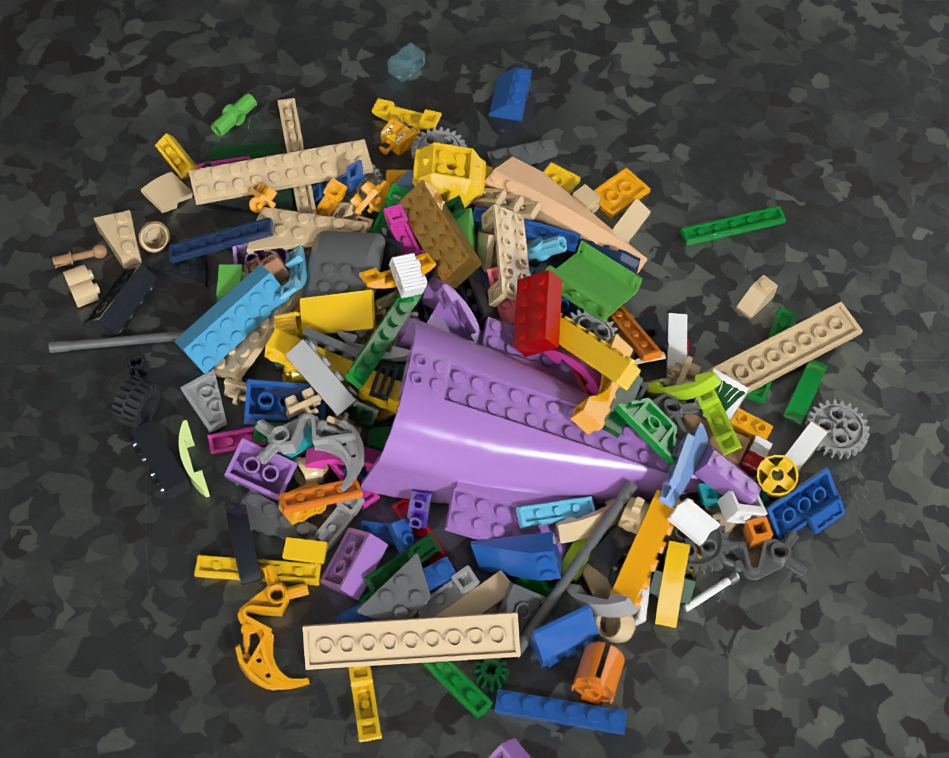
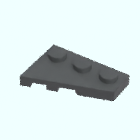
M509 583L498 613L518 612L520 635L524 625L535 616V611L541 603H544L547 597Z

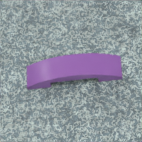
M446 284L442 285L435 293L444 310L451 309L468 340L481 345V331L471 309L451 287Z

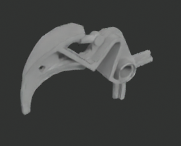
M305 414L283 426L274 427L263 419L257 422L255 429L267 436L269 443L256 456L262 464H266L277 452L284 455L297 453L307 428L312 426V440L315 451L321 450L336 455L346 465L347 476L340 486L342 491H345L354 482L362 467H364L365 450L361 437L354 426L345 420L338 424L341 430L328 425L324 420L320 421L313 414ZM326 431L333 434H340L325 437L322 436V434Z

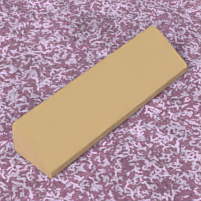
M635 199L612 230L629 243L651 212L638 199Z

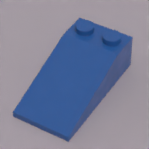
M247 379L243 424L254 425L255 421L258 422L262 419L266 422L289 423L298 419V415L288 419L285 399L295 395L299 403L305 401L301 393L312 386L310 384ZM322 399L320 401L321 405L314 407L318 409L319 413L315 414V416L319 419H325L326 402Z
M554 532L471 541V546L481 572L496 574L501 570L507 576L539 581L561 579V556Z

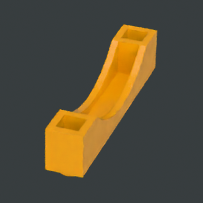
M617 334L606 341L611 345L609 349L612 350L615 347L624 354L623 358L631 356L633 349ZM602 374L601 385L596 396H590L576 405L570 419L587 434L595 430L599 431L605 424L604 419L610 412L609 407L616 397V390L620 386Z

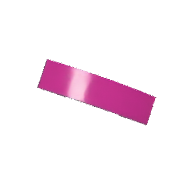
M401 204L384 208L383 212L392 238L404 244V255L414 253L415 256L424 254V250H420L407 224L408 218Z
M559 347L543 352L556 364L566 362L589 381L586 388L596 396L601 385L602 374L564 348Z
M364 446V466H366V471H369L382 452ZM314 447L306 451L305 468L325 469L326 464L345 465L340 458L331 453L321 450L315 451Z

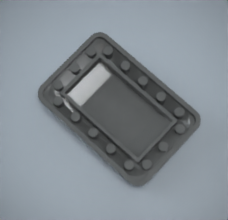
M322 231L318 233L311 251L307 267V280L303 286L301 298L373 290L375 299L377 288L367 287L359 277V273L373 268H377L380 272L385 238L379 233ZM368 330L347 333L364 339L367 336ZM338 333L327 334V336L334 339H342Z

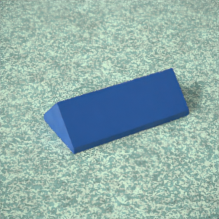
M824 468L765 508L767 511L765 516L775 539L781 541L789 530L798 531L807 525V514L833 496H838L829 468Z

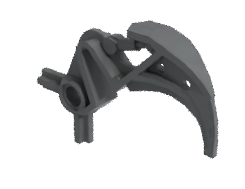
M634 350L632 351L630 358L636 354ZM641 383L635 400L640 401L643 399L649 384ZM664 393L652 400L677 425L676 436L683 438L688 431L681 419L683 415L698 413V403L681 404L676 397L668 393Z
M789 530L781 541L778 539L764 540L757 568L751 566L746 542H738L728 538L727 540L730 541L729 547H727L729 549L728 555L735 554L738 559L733 561L725 558L724 562L720 561L719 568L713 565V570L715 572L723 568L722 564L733 567L735 572H742L750 580H758L784 566L802 577L808 567L791 556V548L798 540L799 535L796 534V531ZM709 547L704 548V550L707 552L713 551V549Z

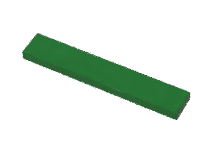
M776 206L681 228L680 233L685 245L689 246L783 224L786 222V217L781 207Z
M779 307L767 339L791 328L797 313ZM772 381L749 392L745 398L764 404Z

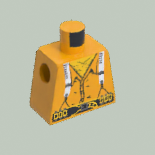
M394 114L381 131L382 145L379 149L385 155L390 151L401 155L413 146L416 136H420V130Z

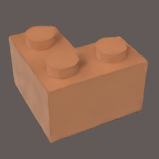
M277 252L263 260L258 255L243 265L244 272H246L245 276H248L255 268L262 265L272 273L279 284L286 281L288 276H290L288 268Z

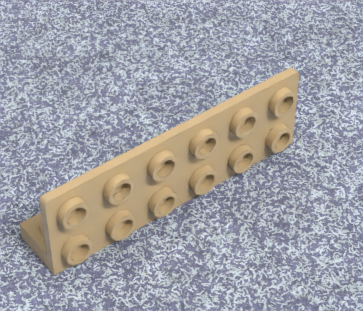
M493 204L481 216L483 231L490 232L494 228L499 280L488 289L489 305L496 307L506 298L516 301L517 280L530 276L524 217Z

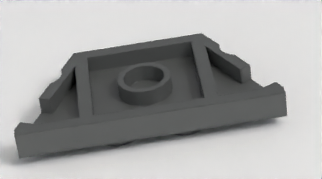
M417 553L356 611L377 620L409 619L431 599V595Z

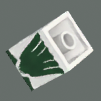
M714 369L713 371L721 379V384L714 389L731 421L748 394L749 388ZM696 398L695 403L697 402L699 405V412L694 414L701 418H706Z

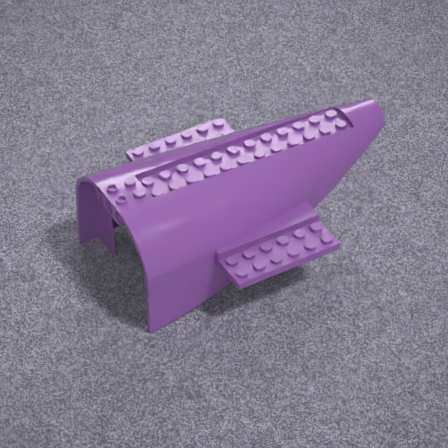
M488 317L485 321L480 345L420 320L411 319L395 345L396 347L410 350L398 400H400L383 451L360 484L362 490L410 499L412 489L421 492H431V502L449 504L444 530L476 540L554 532L561 556V563L564 559L566 543L558 542L556 523L520 529L515 510L517 507L592 496L594 504H605V502L617 497L627 480L638 487L631 496L634 498L638 496L642 499H652L657 490H662L670 465L627 422H625L621 435L618 438L603 429L587 434L570 418L576 405L593 395L582 390L570 365L566 362L556 364L543 352L526 357L513 348L514 325ZM676 438V447L673 448V455L675 454V451H676V449H677L678 443L681 441V440H679V439H677V438ZM693 473L681 494L698 492L696 485L705 482Z

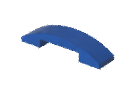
M360 159L347 166V172L336 178L337 181L347 186L345 194L353 190L364 177L362 160ZM320 182L312 187L315 205H319L325 195L323 191L328 183L323 184Z

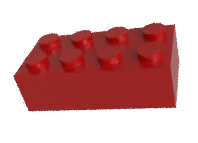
M551 270L517 280L513 348L526 357L559 348L562 279Z

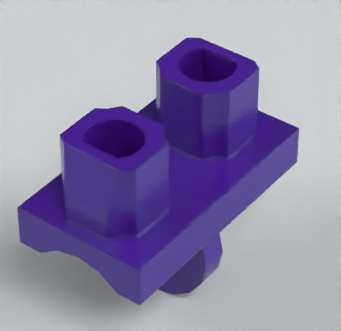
M411 490L407 516L410 527H427L432 498L431 492Z

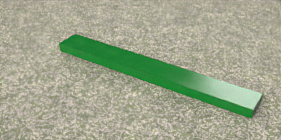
M369 591L360 599V603L368 600L372 593ZM452 661L421 663L477 720L493 706V702Z

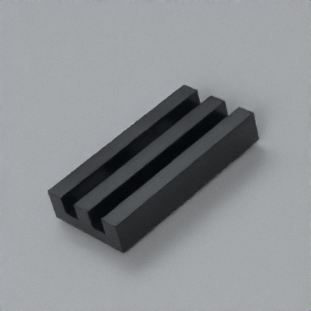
M381 361L369 396L388 402L399 366L394 368L392 364L388 363V365H385ZM382 369L386 370L378 393H375L374 391ZM389 372H392L393 375L386 395H382Z

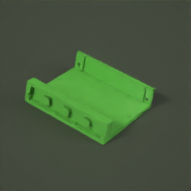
M584 241L580 242L577 253L555 269L550 265L545 269V271L551 270L562 279L561 296L601 322H604L638 292L643 280L640 276Z

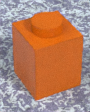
M766 516L747 520L742 530L749 549L762 546L764 540H771L773 536Z

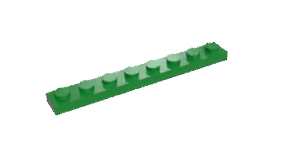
M400 293L397 295L344 375L355 387L360 389L364 386L423 293L421 295L408 296L407 298H401Z

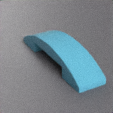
M301 245L286 255L285 266L290 269L289 281L281 288L280 298L282 300L294 294L306 283L308 265L304 249Z

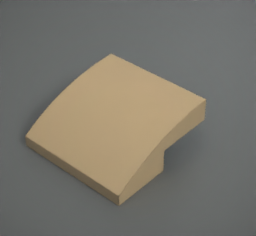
M173 172L156 178L141 189V193L162 213L176 209L178 202L190 199L193 196V192Z
M478 231L476 254L482 262L483 271L487 272V269H491L495 235Z

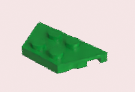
M644 398L640 401L634 400L624 405L620 403L614 408L669 465L676 460V456L673 455V448L676 447L675 435L677 434V425L650 398Z

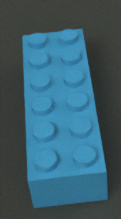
M259 265L174 342L194 365L206 374L290 297L284 300L280 298L282 286L270 271Z

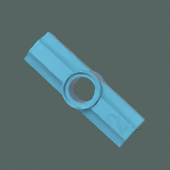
M556 236L546 240L542 238L533 240L527 245L528 262L533 260L543 262L551 255L565 252L567 249L565 238Z

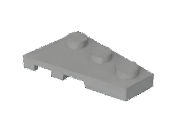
M214 369L180 388L210 434L227 424Z

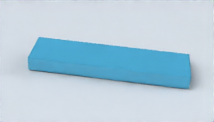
M592 496L522 506L515 509L520 529L555 524L570 517L578 519L596 511Z

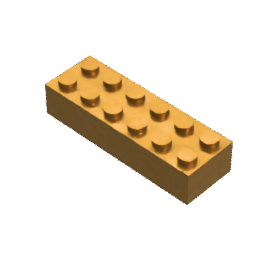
M421 180L397 203L401 204L408 218L407 223L423 250L436 262L434 268L443 283L457 288L482 265V262L434 186Z

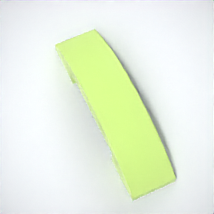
M185 420L182 422L179 433L180 456L192 484L202 495L209 497L210 494L202 470L194 473L187 448L195 446L188 422Z

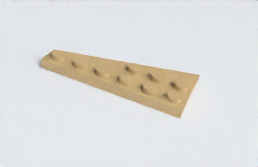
M263 207L260 209L257 221L271 217L273 220L274 236L249 242L247 253L251 254L258 250L270 252L271 249L276 248L289 250L295 249L299 245L303 248L313 247L316 236L322 231L366 233L369 225L368 222Z

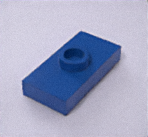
M833 496L806 515L813 533L817 534L846 514L841 497Z
M407 518L388 525L398 553L416 542Z
M361 521V531L373 534L388 545L396 546L388 528L390 523Z

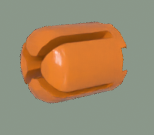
M591 642L585 647L572 684V691L575 688L582 695V700L599 705L600 701H610V704L614 701L615 692L625 663L623 653L617 647L611 645L601 677H596L606 642Z

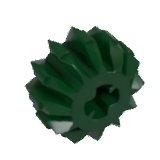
M488 658L475 662L474 667L476 669L473 670V676L477 677L475 683H482L481 689L483 690L490 686L491 692L494 691V686L501 689L502 683H507L508 681L506 676L509 675V669L505 668L507 666L506 661L500 662L501 658ZM487 670H491V672L494 670L495 675H491V673L488 675Z

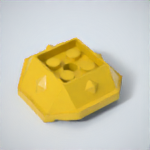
M434 142L416 150L412 183L416 186L421 180L426 181L437 189L444 202L460 195L466 208L470 203L483 195L486 161L481 159L474 149Z

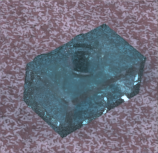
M409 43L396 55L390 57L388 60V73L404 82L425 65V52Z

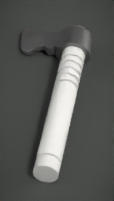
M722 564L723 568L718 572H723L725 578L691 599L690 604H683V609L688 612L728 585L738 582L739 575L737 572L730 570L727 565Z

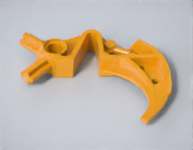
M268 565L263 568L267 587L239 609L238 620L242 624L241 632L243 634L244 654H242L240 644L235 645V651L241 670L248 679L258 686L274 691L298 688L308 685L309 679H291L280 672L273 657L274 634H272V629L247 615L282 617L290 599L309 595L306 582L286 587L283 583H279L275 565ZM279 593L282 595V598L273 600L271 595ZM257 633L260 643L253 655L250 656V635ZM261 659L262 661L261 663H257L256 660ZM270 674L271 676L269 678H266L265 675Z

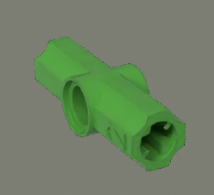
M248 93L241 97L234 105L228 104L224 108L222 115L211 124V129L220 137L234 125H241L245 120V115L257 105L256 100Z

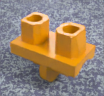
M367 181L361 188L367 197L364 199L357 193L350 200L357 208L354 212L359 215L367 205L370 206L367 209L369 213L373 211L380 212L382 209L380 204L382 198L378 197L376 200L373 198L383 187L380 184L375 186L370 181Z
M262 182L259 183L256 189L250 187L248 190L250 194L255 196L249 202V207L253 212L259 213L260 209L265 207V204L271 208H274L276 205L272 200L277 192Z

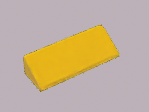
M166 133L155 145L182 180L189 177V170L198 169L197 165L173 136Z

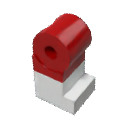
M756 436L740 468L754 477L760 463L766 458L773 444Z

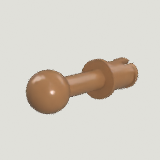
M97 244L92 250L71 254V251H68V254L55 256L52 259L55 268L70 264L73 266L74 261L90 257L104 258L107 255V248L102 244Z

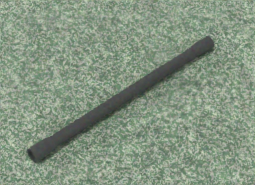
M185 331L74 341L49 342L48 346L50 353L80 349L175 341Z
M627 480L611 507L526 629L519 636L521 655L530 643L532 631L541 626L620 510L638 488L631 481Z

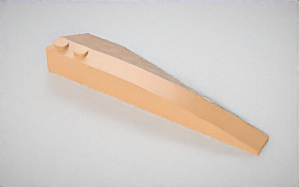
M511 157L495 168L485 180L484 188L504 189L506 194L521 195L526 201H539L542 207L535 216V221L579 233L580 238L593 241L597 246L603 247V245H608L611 250L618 251V249H622L639 257L638 273L646 263L647 258L542 171Z

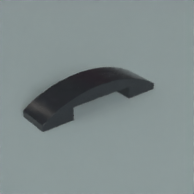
M246 504L226 509L241 585L261 581L262 577Z

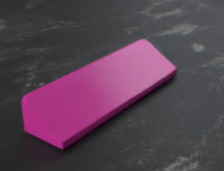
M254 426L208 434L211 454L236 450L242 438L258 446L269 443L253 441Z

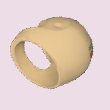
M158 221L145 223L139 233L140 245L151 253L164 249L170 240L168 228Z
M295 457L292 460L298 463L297 465L305 476L303 477L299 473L296 466L293 477L301 486L312 481L320 484L328 475V464H326L325 469L305 468L306 457Z
M595 615L594 619L599 634L610 642L624 643L635 632V619L633 615L607 617L605 622L606 633L601 628L602 616Z

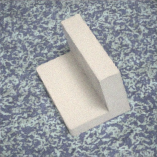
M689 498L678 503L667 518L669 522L698 546L702 545L710 532L717 529L720 525Z

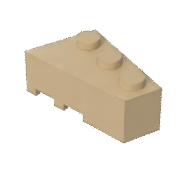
M130 210L94 218L98 232L103 236L123 268L141 264L142 258Z

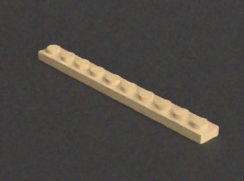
M295 98L278 100L287 153L304 150ZM311 184L293 187L297 211L317 215Z

